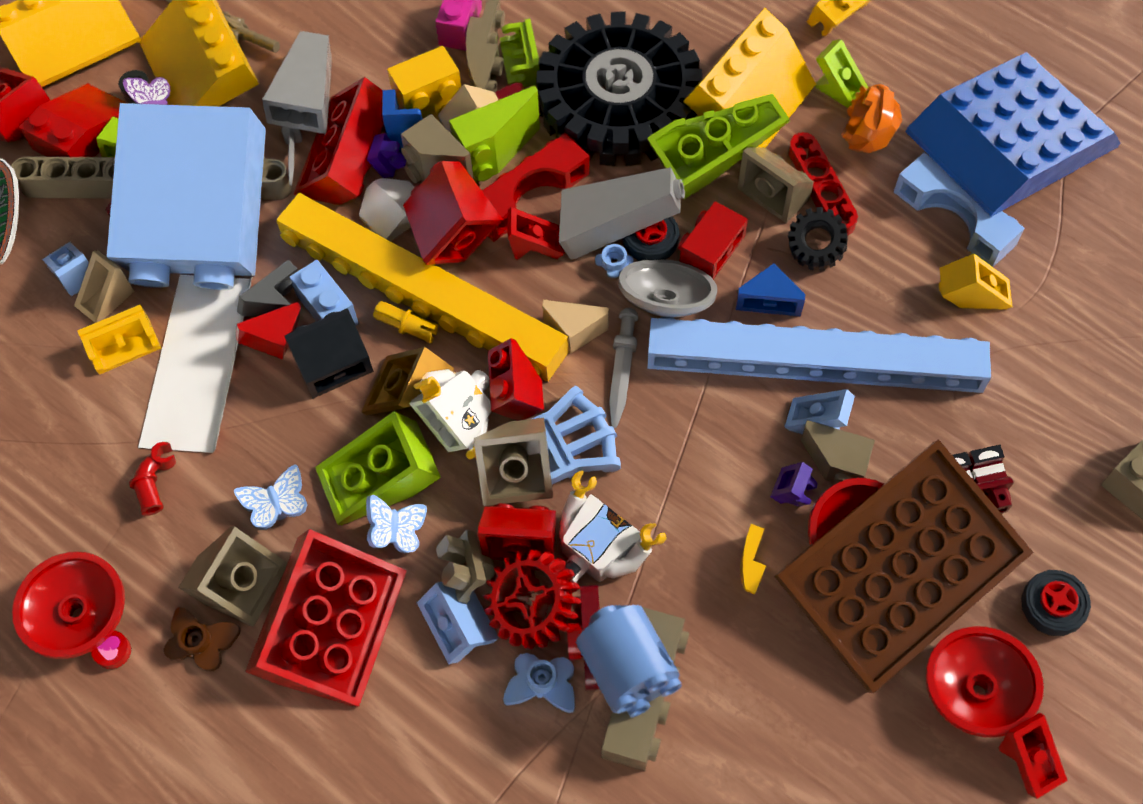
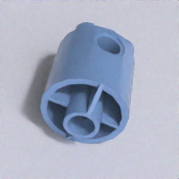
M610 605L598 610L590 617L588 627L578 636L576 644L610 709L614 713L620 714L627 711L630 717H636L651 707L649 702L660 695L662 697L669 696L681 688L682 684L678 679L680 674L640 605Z

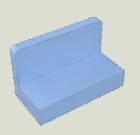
M436 582L416 602L448 664L460 662L476 646L492 644L499 638L495 629L489 625L490 620L483 611L484 609L474 590L470 594V601L466 604L457 601L455 589L443 586V582Z

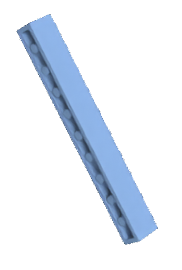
M672 317L651 318L647 369L983 393L991 379L990 342L978 341L974 338L959 340L945 339L937 335L917 337L906 333L888 335L876 334L873 331L845 332L837 328L817 330L809 329L805 326L788 328L776 327L772 324L746 325L736 321L717 323L709 322L705 319H695L693 321L676 320Z

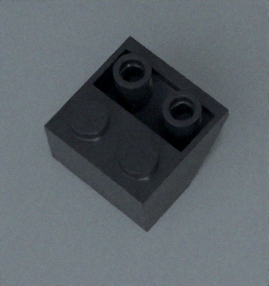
M348 308L339 312L329 313L319 321L310 325L299 326L291 333L284 335L312 399L374 372L369 355Z

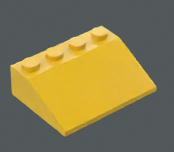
M16 0L7 5L0 6V35L21 72L34 76L41 87L141 41L119 0Z
M172 0L139 42L155 77L166 79L170 85V95L166 100L168 105L219 107L259 84L216 0Z
M764 8L749 23L683 102L698 116H701L707 111L714 110L716 112L734 107L736 103L773 94L790 118L814 88L816 82L788 29ZM779 130L758 147L766 148Z

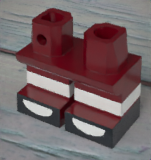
M1001 445L972 450L969 454L963 452L952 455L1001 514L1008 512L1012 507L1008 490L1014 482L1010 476L1007 477L1002 462L1005 456Z

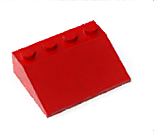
M308 529L297 537L245 672L280 686L353 707H359L407 570Z

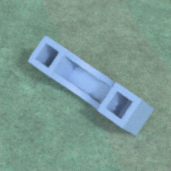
M925 152L899 174L894 193L917 211L930 207H939L959 215L968 226L970 233L967 250L972 254H976L992 267L1017 245L1025 228L1015 218L1008 216L1003 211L991 217Z

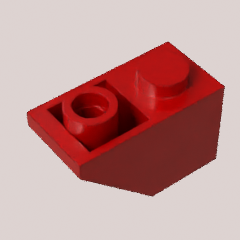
M510 338L488 351L491 411L516 421L526 420L544 411L542 379L517 341Z

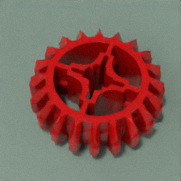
M530 549L529 554L524 551H517L516 560L511 557L504 558L505 569L501 567L493 568L498 576L496 581L492 579L486 581L490 587H493L492 593L483 595L485 600L491 601V605L483 610L487 615L494 616L489 623L491 628L499 629L498 636L504 640L509 639L510 645L519 647L522 644L523 648L532 650L535 644L540 648L548 647V639L553 642L560 641L558 630L567 632L570 629L569 624L566 622L567 619L578 618V614L571 611L572 605L582 603L580 598L572 596V593L581 588L578 583L570 582L575 575L573 570L564 569L566 562L560 558L554 560V554L545 551L541 555V552L536 549ZM534 571H544L551 579L553 587L541 586L539 579L535 578ZM517 583L516 589L514 593L511 595L512 590ZM532 593L539 594L535 596V601H532V605L525 604L529 602V597L533 598L531 596ZM552 603H554L553 608L547 617L548 608ZM511 611L523 612L524 618L529 620L530 628H522L515 621Z

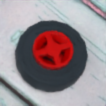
M673 216L624 237L623 245L628 254L637 261L666 260L677 249L680 239L678 224Z
M1047 570L1036 574L1025 585L1021 596L1022 611L1027 621L1038 631L1050 636H1065L1076 632L1087 621L1091 610L1090 595L1084 584L1074 575L1062 570Z

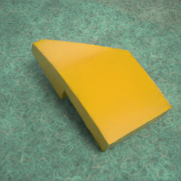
M754 524L750 525L740 564L743 588L752 594H756L766 565L753 561L764 532V528Z

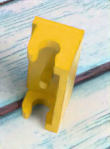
M820 0L814 6L807 23L813 27L818 22H821L824 26L821 35L827 36L832 32L833 28L859 9L864 8L871 0Z
M141 304L77 330L90 361L92 360L99 375L162 349L152 324Z

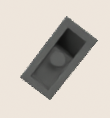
M289 260L284 262L239 296L237 312L241 316L257 317L290 305L283 296L287 295L294 288L289 276L296 273L297 268Z

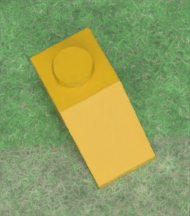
M971 254L939 268L941 280L939 282V291L943 298L959 308H1012L1009 279L976 254Z

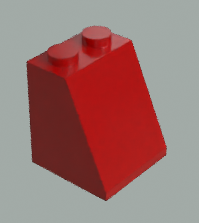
M440 161L432 166L429 176L421 184L413 188L410 193L411 196L403 204L421 257L426 265L465 262L503 221V218L461 162Z

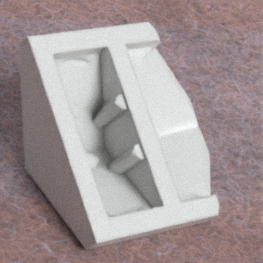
M380 178L373 181L366 188L359 212L360 219L372 232L392 241L411 228L403 204L411 196L410 193L414 186L409 181Z

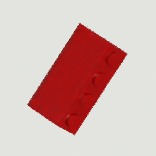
M363 77L330 98L327 131L325 134L317 132L293 193L294 195L301 193L312 200L341 205L351 199L358 198L362 193L365 174L372 166L367 161V157L374 136L381 133L384 125L382 116L383 90L366 77Z

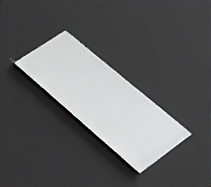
M180 274L138 448L152 449L159 442H168L171 444L172 450L205 453H213L215 451L238 347L236 324L243 322L244 316L237 312L239 296L250 289L253 274L250 279L234 278V287L229 290L197 287L193 285L194 275Z

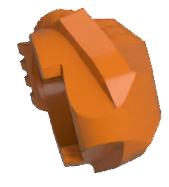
M882 84L872 85L868 88L861 86L860 92H857L855 94L856 98L851 101L852 105L847 109L850 119L841 136L848 142V149L867 154L883 149L888 145L902 123L900 104L894 99V92Z

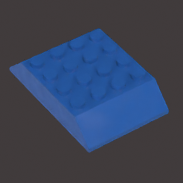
M1027 52L941 93L905 131L991 217L1118 148L1121 144L1115 132L1102 119L1098 118L1079 98L1075 97L1057 78L1052 76Z

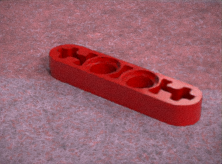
M801 132L795 134L791 138L788 154L796 170L804 172L814 181L811 192L812 200L816 207H823V212H827L828 209L833 210L834 216L838 215L837 209H839V215L842 220H848V223L845 224L847 234H852L858 220L857 211L820 144L810 133ZM818 167L824 171V175L812 176L808 169ZM832 191L838 198L828 201L823 199L821 193Z

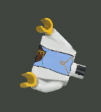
M584 471L575 473L571 481L575 491H571L562 511L559 528L562 552L569 558L564 569H571L575 574L570 582L576 583L585 572L599 582L607 577L614 579L635 572L652 552L651 546L661 545L665 542L666 534L660 533L655 540H652L650 533L656 527V524H646L639 531L592 494L587 498L585 493L595 488L597 480L595 476L591 477L588 486L584 487L580 483Z

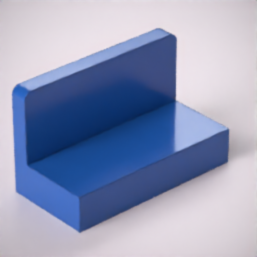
M383 90L382 116L386 134L391 141H396L400 144L399 150L402 153L403 142L401 133L422 120L421 110L399 109L396 91Z

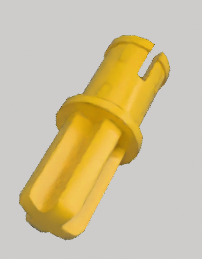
M380 301L375 306L373 312L375 319L399 329L400 334L406 332L429 344L434 340L432 334L436 336L439 328L438 324L413 315L414 313L410 309L404 311L384 301Z

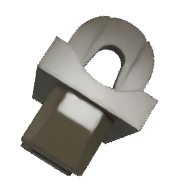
M466 529L460 538L445 535L436 547L437 557L449 561L441 575L443 586L455 589L458 602L467 604L470 601L471 592L487 583V580L495 575L493 569L496 568L494 560L480 554L476 533Z

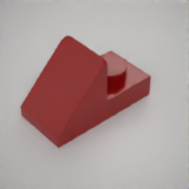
M513 207L508 209V240L515 260H519L530 250L554 259H559L565 254L564 249L559 243L560 225Z
M1038 713L1007 732L998 747L999 751L1016 761L1025 789L1029 795L1038 799L1068 781L1044 714Z

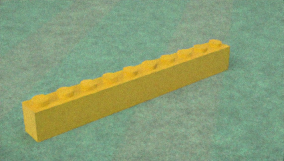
M301 193L296 195L276 219L281 232V238L290 246L296 247L297 245L305 249L314 259L327 261L341 274L347 275L349 273L358 278L365 287L369 289L376 288L385 293L394 303L400 304L402 302L411 307L418 316L422 318L429 317L435 320L447 332H456L466 337L467 341L477 348L484 347L490 350L510 338L516 340L540 378L546 382H549L569 353L567 335L434 264L426 265L421 257Z

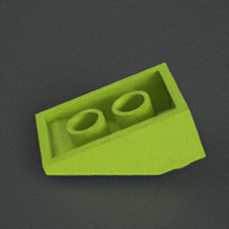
M535 85L449 120L451 134L470 153L473 178L476 183L486 181L498 174L540 129L538 90Z
M395 411L315 467L336 523L341 526L367 515L366 499L369 495H375L388 506L415 496L441 478L418 423Z

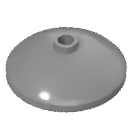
M665 259L641 260L627 265L619 275V289L628 301L640 309L657 316L682 317L697 314L710 307L716 300L717 285L715 281L704 271L686 263Z

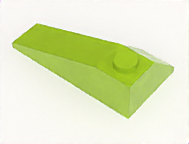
M769 94L736 103L734 107L716 112L714 110L704 112V115L687 120L685 118L675 120L647 139L664 168L671 167L676 178L682 180L685 200L713 182L740 161L743 151L747 147H758L790 122V119L775 96Z

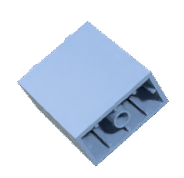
M120 103L107 258L129 271V283L144 287H168L170 273L194 274L193 285L197 287L229 290L234 287V276H252V274L255 276L266 128L251 108Z

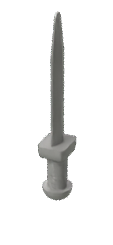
M282 126L281 131L286 144H289L288 175L290 186H292L295 143L302 142V134L300 129Z
M625 308L620 312L619 318L622 320L620 335L614 338L613 349L616 350L609 399L611 425L613 428L618 426L626 405L632 352H636L637 340L633 337L634 323L638 320V313L632 308Z

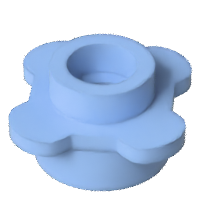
M610 244L603 249L602 254L596 255L595 263L607 271L608 277L617 278L623 268L633 263V258L627 255V251L623 246Z

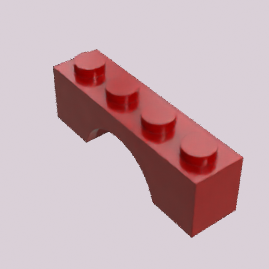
M564 133L557 139L550 140L543 149L534 155L524 158L517 167L508 173L501 174L494 183L482 190L503 218V221L488 237L495 242L508 233V209L510 207L516 208L519 199L529 190L542 186H552L562 190L568 189L590 174L589 155Z

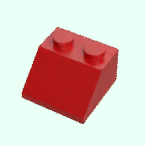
M504 503L496 504L494 507L485 506L478 526V538L482 555L488 556L493 560H504L507 557L516 560L517 551H524L529 554L530 549H536L541 552V555L545 551L554 554L557 527L556 510H550L545 506L539 505L531 506L529 509L514 508V506Z

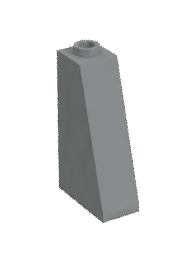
M304 31L299 32L262 99L268 124L326 133L332 66L328 35Z
M671 167L563 189L559 229L560 245L570 259H576L680 213L681 199L685 197L682 180L677 179Z

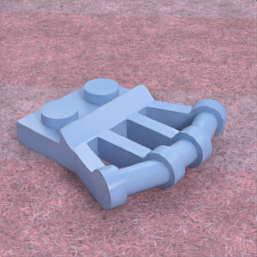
M578 386L572 387L549 411L531 418H544L552 485L568 477L571 479L579 471L615 472L621 469L620 458L616 456L615 438L617 434L614 428L608 426L605 421L606 414L603 408L597 407L583 396L584 392ZM575 406L583 412L558 425L555 424L570 407ZM588 425H593L596 432L566 445L563 439L564 436ZM602 445L603 457L573 458V456L588 449Z

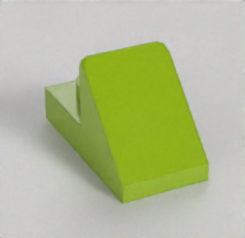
M842 39L833 40L816 58L824 75L816 82L815 87L848 108L852 105L851 101L856 98L855 94L860 92L861 86L868 88Z

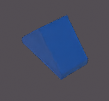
M773 263L739 287L736 310L801 317L805 293Z

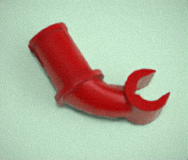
M168 442L155 444L151 449V454L141 462L134 478L129 481L130 488L135 490L142 515H153L164 508L155 484L157 481L155 472L158 469L169 470L176 464L174 455L161 458L162 454L172 452L171 444Z

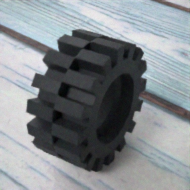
M817 207V212H812L810 208L806 210V215L803 216L801 213L797 215V221H792L790 225L791 231H788V239L794 259H798V264L802 267L806 264L810 270H814V267H819L820 271L825 270L826 265H829L830 268L835 266L837 259L841 261L843 252L847 250L848 234L845 223H842V218L839 214L834 216L833 210L828 209L827 212H823V207ZM816 228L826 230L831 236L829 245L821 250L811 249L805 242L807 234Z

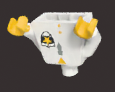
M449 369L425 373L421 381L413 385L415 390L420 389L422 393L409 404L448 452L468 449L469 447V451L465 454L468 459L475 457L476 459L474 438L487 432L488 416L491 413L490 400L484 394L485 389L489 386L488 375L481 370H476L471 376L464 370L453 373Z

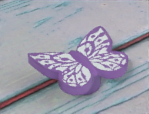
M156 77L150 84L141 78H125L123 80L126 92L137 104L168 105L166 100L170 95V85L166 79Z

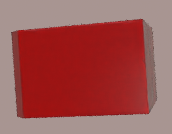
M299 301L237 323V342L283 360L288 348L284 335L296 329L300 320L301 305Z

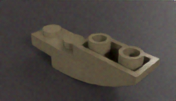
M487 0L482 18H469L466 34V56L471 86L492 92L497 91V81L495 80L497 75L501 76L504 63L503 58L499 57L498 49L499 36L497 31L498 28L502 29L505 21V11L501 10L500 0Z

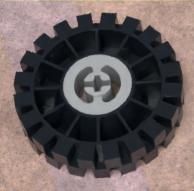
M611 12V25H605L600 13L586 17V30L577 21L565 27V38L557 34L548 43L549 52L543 51L539 60L537 90L540 117H543V125L550 136L556 134V139L566 133L589 155V162L595 152L600 153V165L615 166L617 155L624 156L626 166L641 164L642 152L646 153L650 161L658 159L647 138L675 120L682 118L687 120L697 115L683 101L703 79L702 69H699L700 59L695 49L689 50V41L680 32L672 37L671 25L659 20L650 29V16L636 13L631 25L626 24V12Z

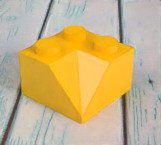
M444 46L387 68L391 90L396 91L399 109H420L423 119L432 114L440 121L438 114L461 88L459 70Z

